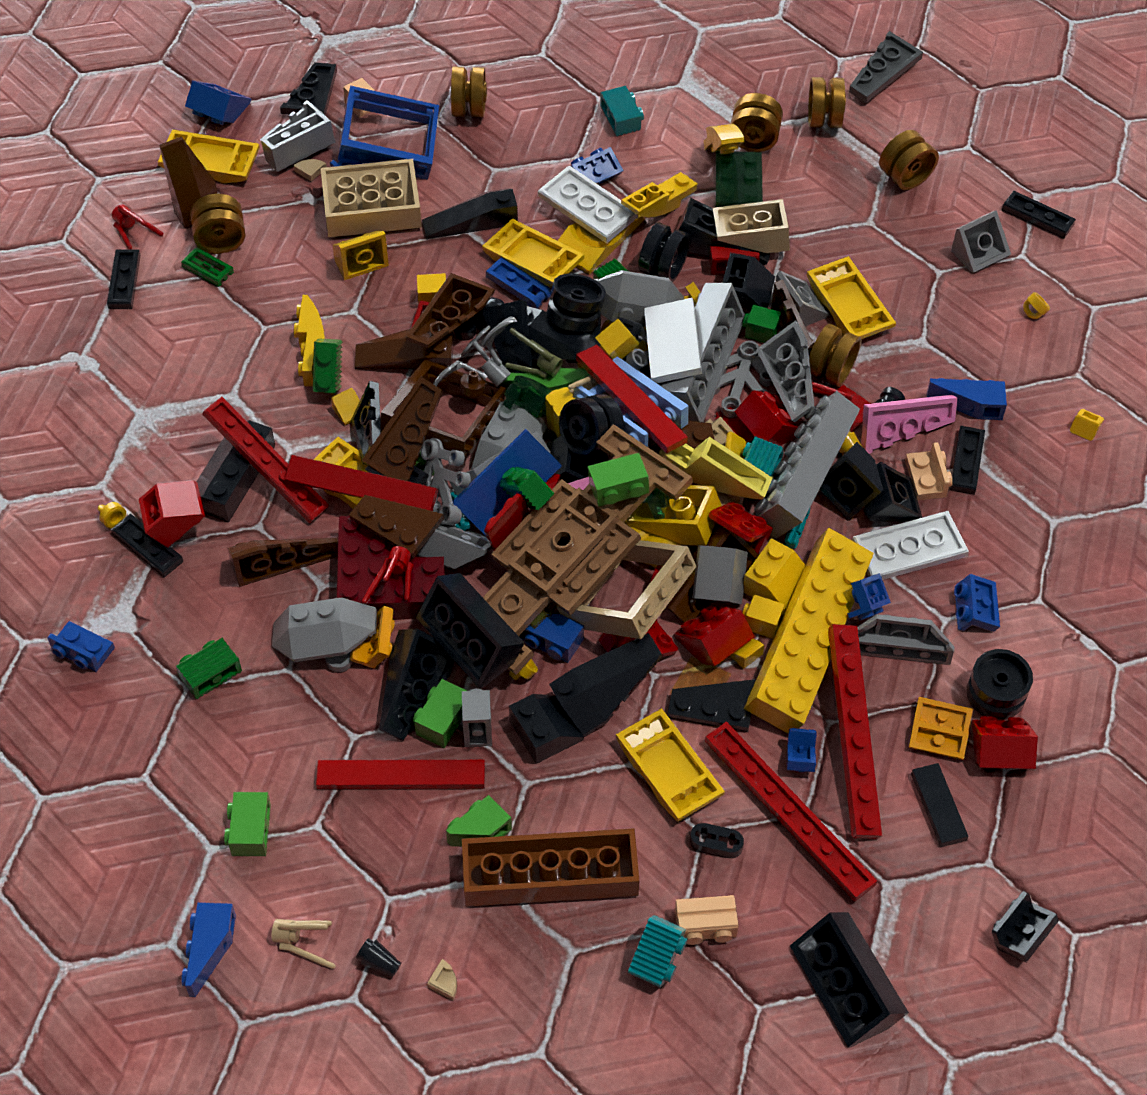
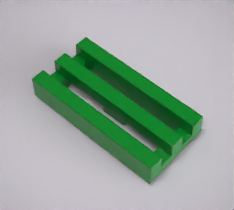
M197 247L181 261L183 268L217 287L222 285V280L226 281L228 279V274L232 275L234 273L232 266ZM211 265H213V266H215L216 268L222 270V272H220L219 270H217V269L211 267Z

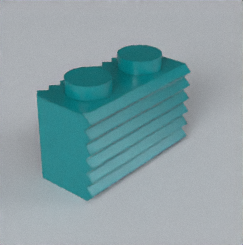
M627 86L600 92V106L616 136L641 129V121L644 120L643 110L636 105L634 93L628 91Z
M754 437L752 443L747 442L742 456L745 457L746 461L773 479L775 475L774 470L781 462L784 452L782 446Z
M651 916L643 931L628 973L658 987L663 986L665 981L670 983L677 966L673 965L676 954L681 955L688 941L687 938L683 937L686 929L658 916Z

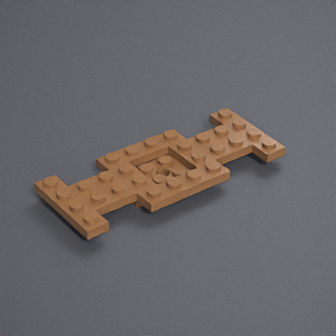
M613 424L596 442L598 448L613 457V459L639 453L649 476V493L598 507L590 483L584 490L580 488L576 490L561 479L552 489L554 495L539 510L533 509L491 554L493 559L508 569V571L483 598L518 636L550 602L571 616L641 540L640 534L624 523L655 488H658L676 501L693 483L692 477ZM563 537L571 538L567 545H557L559 539ZM524 645L514 664L508 669L517 675L534 656L532 650Z

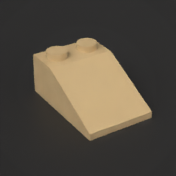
M783 199L713 208L718 241L763 253H778L790 250L789 227Z

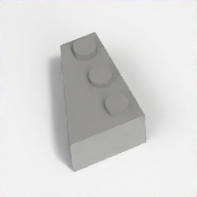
M308 100L303 103V108L299 112H292L289 115L287 122L283 125L279 123L260 139L266 162L277 172L335 143L331 121Z

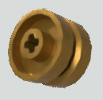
M453 66L451 76L452 116L464 117L467 112V103H469L472 117H484L485 103L487 102L485 67H473L470 72V81H468L466 68Z
M811 77L808 97L809 127H822L826 113L829 128H842L846 105L844 78H831L828 90H826L824 78Z
M751 93L737 100L734 105L731 124H735L744 136V143L739 146L740 148L752 152H761L774 147L777 143L783 110L774 98L766 94Z
M906 130L898 134L887 144L880 155L879 166L888 176L892 177L893 182L899 188L910 190L922 184L933 173L938 164L939 155L930 144L925 142V139L917 131Z
M210 194L198 199L192 205L190 215L195 244L201 250L215 254L228 253L237 249L244 242L246 234L242 208L235 198L225 194Z
M827 324L819 334L809 355L811 375L816 378H821L825 375L828 383L840 387L849 376L858 357L862 342L861 337L852 333H847L842 337L841 328Z

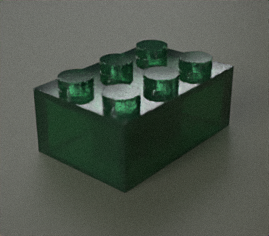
M716 151L714 165V208L763 202L762 152L734 151L731 154L721 155L720 151Z

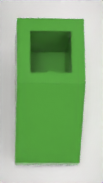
M488 795L482 801L477 800L474 802L468 812L461 818L457 817L450 822L446 829L447 843L450 846L462 847V839L505 836L512 830L511 816Z

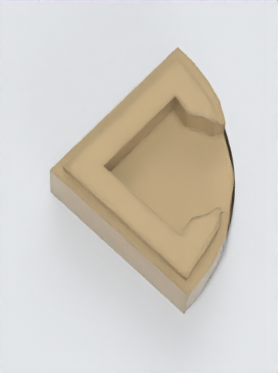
M316 159L303 160L294 165V171L311 182L321 174V168H326L325 162Z
M442 959L428 981L427 987L453 1001L457 992L456 976L452 967Z

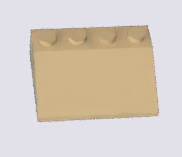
M413 159L321 168L328 237L365 234L374 231L422 228Z

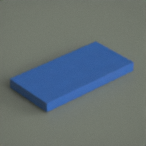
M525 429L453 500V504L485 535L484 530L487 522L503 509L505 502L510 498V495L506 494V491L500 486V482L503 480L502 476L508 469L521 467L533 470L546 482L562 465Z

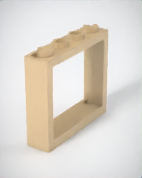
M640 540L571 616L558 606L557 609L561 615L584 625V630L642 639L697 566L688 546ZM623 560L663 566L628 612L587 606Z

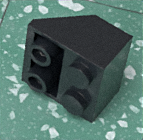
M730 253L723 283L733 284L744 312L750 313L753 305L768 308L775 276L755 257Z

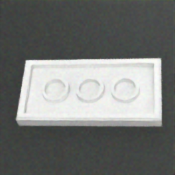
M571 166L566 167L538 190L539 198L605 243L612 240L638 218L637 214L621 204L620 199Z
M693 298L644 308L651 380L655 383H661L702 374Z
M949 511L856 535L852 538V541L874 553L866 572L868 577L880 573L882 580L968 557L969 550Z

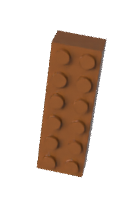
M635 828L462 839L465 906L639 896L640 880Z

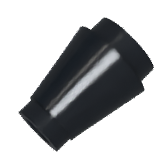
M368 938L356 956V959L361 961L360 965L392 978L402 964L377 939L373 941Z

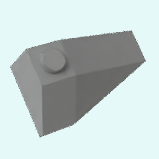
M795 320L756 349L793 422H796L815 408L807 339L800 325Z

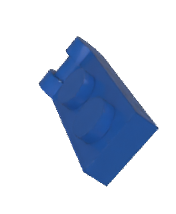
M502 257L486 270V278L519 299L526 301L529 307L538 309L542 305L541 302L543 300L546 301L551 297V289Z

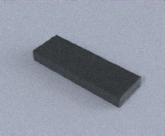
M1014 190L1002 207V211L1065 239L1076 221L1075 218Z
M115 250L107 300L108 309H133L141 256L139 250Z
M960 425L952 471L951 491L975 495L985 430Z
M131 513L111 528L112 534L164 578L184 562L183 557L170 546L166 547L147 535L144 530V524Z
M939 763L912 769V778L940 847L967 841L969 836Z

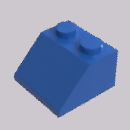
M192 80L185 107L193 109L192 114L204 118L207 115L212 117V122L224 125L225 122L234 123L248 107L252 99L216 84Z

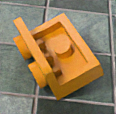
M383 606L377 612L376 633L371 637L368 636L362 644L351 651L350 660L352 662L375 668L385 658L389 657L392 650L390 636L395 625V621L392 620L393 608Z

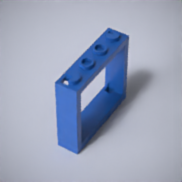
M350 86L338 161L365 164L413 159L415 176L428 180L433 163L439 105ZM353 108L428 124L424 156L349 140Z

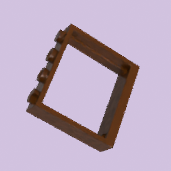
M424 360L382 410L380 418L381 432L420 376L433 384L439 374L447 367ZM456 370L443 379L437 387L444 392L486 407L463 437L430 426L425 440L437 438L441 440L444 449L462 451L466 458L469 453H473L476 443L487 428L500 402L505 401L506 387L500 385L496 387L493 383L485 381V390L481 396H465L460 392V380L467 374Z

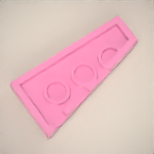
M945 395L864 404L862 447L870 454L876 448H886L900 439L904 438L907 440L915 437L916 433L924 430L928 432L955 422L957 397Z

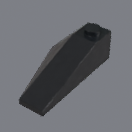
M512 188L487 191L422 219L426 240L504 227L511 219L518 221L517 202Z
M690 198L676 229L690 234V252L710 256V246L758 252L760 255L759 262L762 265H767L770 253H763L718 241L713 208Z
M527 306L530 340H534L551 354L565 359L567 363H578L576 361V354L592 346L601 345L594 336L586 332H573L562 329L548 319L545 311ZM531 348L532 360H538L540 354Z
M419 629L399 630L390 654L379 730L399 740H404L415 725L413 718L416 711L420 707L423 708L426 704L431 688L437 687L441 679H448L455 662L434 637Z
M647 633L642 639L632 640L571 669L549 685L563 709L581 734L586 737L611 719L613 716L612 712L622 701H626L630 696L628 693L638 681H642L663 655L651 635Z

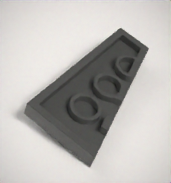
M889 31L886 34L885 40L877 47L875 54L869 58L865 68L861 69L850 85L849 93L867 103L920 61L923 52Z

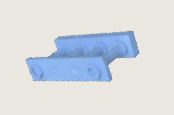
M618 356L613 359L624 373L680 429L688 425L689 405ZM599 384L590 390L579 386L574 388V398H585L595 394H602L605 390ZM628 413L623 415L624 432L648 447V433L633 423L634 420Z

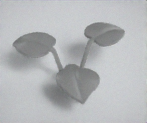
M510 316L500 322L490 332L491 327L488 325L463 350L462 357L474 348L478 350L487 361L481 367L484 372L457 360L443 370L433 384L437 386L448 375L460 368L468 371H477L483 380L488 378L496 387L502 384L511 373L504 367L502 361L496 355L492 343L495 337L508 324L517 322V320ZM484 346H487L492 355L491 358L482 349Z

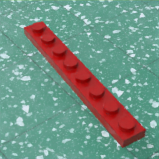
M832 624L828 628L851 836L852 838L878 839L882 836L858 627Z
M727 721L705 736L707 745L854 902L876 886L877 880Z

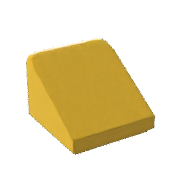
M349 388L331 398L332 408L344 425L351 423L353 414L360 402L353 388Z
M1081 409L1075 416L1070 432L1092 441L1101 427L1104 418Z
M733 432L727 433L725 447L744 459L742 454L746 441Z
M753 638L730 656L744 669L763 655L764 644Z

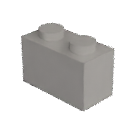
M471 689L469 691H462L465 747L492 746L490 690Z

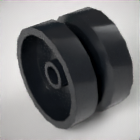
M656 222L644 240L638 261L639 271L648 275H654L657 272L659 277L669 278L673 282L678 277L686 261L690 247V234L681 230L672 232L670 226Z
M580 274L560 275L553 282L546 312L548 319L556 326L573 332L592 331L598 326L606 291L598 281Z
M595 394L585 398L570 400L563 406L559 417L562 439L565 445L578 455L602 451L598 448L596 442L614 424L624 431L625 426L619 405L612 397L605 394Z
M1005 649L987 651L978 657L974 664L967 684V698L971 706L983 716H991L999 720L1014 717L1023 709L1027 700L1028 693L1033 684V672L1028 662L1015 652Z

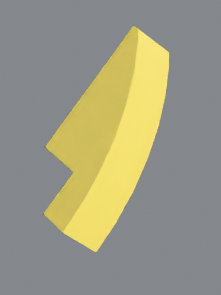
M708 437L695 449L684 444L667 454L662 449L659 452L660 456L690 475L693 483L700 486H714L718 492L739 497L763 499L772 481L771 476L711 437Z

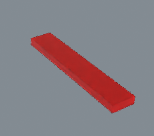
M598 345L576 354V361L648 433L666 454L687 443L688 436Z
M220 397L203 411L202 415L309 524L328 509L329 504L312 487L285 480L289 464L223 397Z
M291 455L285 480L288 482L361 499L364 495L430 511H433L439 491L434 487L296 455Z
M485 759L318 760L316 787L317 789H485Z

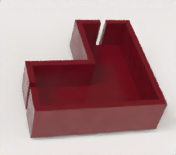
M339 516L337 598H345L362 603L363 597L382 568L385 558H388L393 545L351 520L350 516ZM444 556L410 558L409 562L414 566L411 571L409 600L406 601L404 599L405 572L403 571L399 575L392 573L387 582L382 577L365 605L375 607L377 612L383 606L393 608L392 620L417 619L416 616L436 577L445 575Z

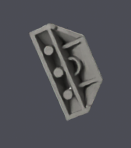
M622 270L606 275L599 280L594 279L606 291L601 314L613 322L618 317L640 323L645 327L644 308L684 300L682 293L679 292L669 278Z
M513 399L500 402L479 440L472 468L504 450L525 429L530 434L538 430L543 438L547 426L535 407Z
M440 524L416 556H444L445 568L456 569L485 555L492 547L487 537L468 529L464 531L454 527V525Z
M345 598L289 605L273 623L272 646L293 662L346 655L362 644L368 636L371 637L376 633L377 609Z
M876 614L858 626L861 655L945 665L951 664L954 646L932 620Z

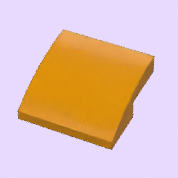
M918 697L909 748L964 760L973 709Z

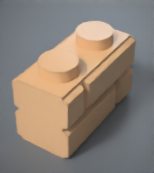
M734 895L676 900V924L686 929L683 937L688 939L687 944H700L706 939H715L716 942L724 943L732 940V937H737L738 920Z

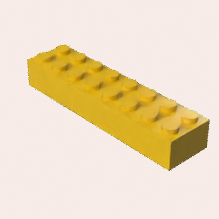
M828 528L816 540L746 702L745 710L786 733H789L790 728L799 729L804 725L831 660L828 628L832 624L845 625L848 618L847 613H850L855 601L852 595L853 587L851 583L864 579L874 555L873 552L831 528Z

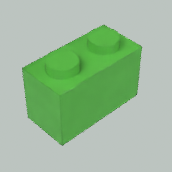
M639 453L588 466L589 483L598 507L649 493V476Z
M441 679L437 687L431 688L424 707H420L414 715L413 722L416 735L445 748L463 720L462 691L467 690Z
M234 792L233 803H228L227 818L231 820L230 828H226L224 834L225 845L229 846L232 856H266L271 811L268 792Z

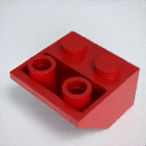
M753 390L734 411L755 437L762 438L778 446H782L796 438L794 432L803 421L800 418L793 422L779 394H770L767 391Z
M194 480L157 483L139 498L145 533L166 547L181 539L188 530L200 523L205 517L198 483Z
M709 605L702 609L698 617L684 622L681 625V629L674 633L675 638L701 664L711 666L718 665L755 637L742 610Z
M982 716L980 720H972L974 755L980 768L1036 769L1038 736L1025 719L1009 717L1008 720H997L995 717Z

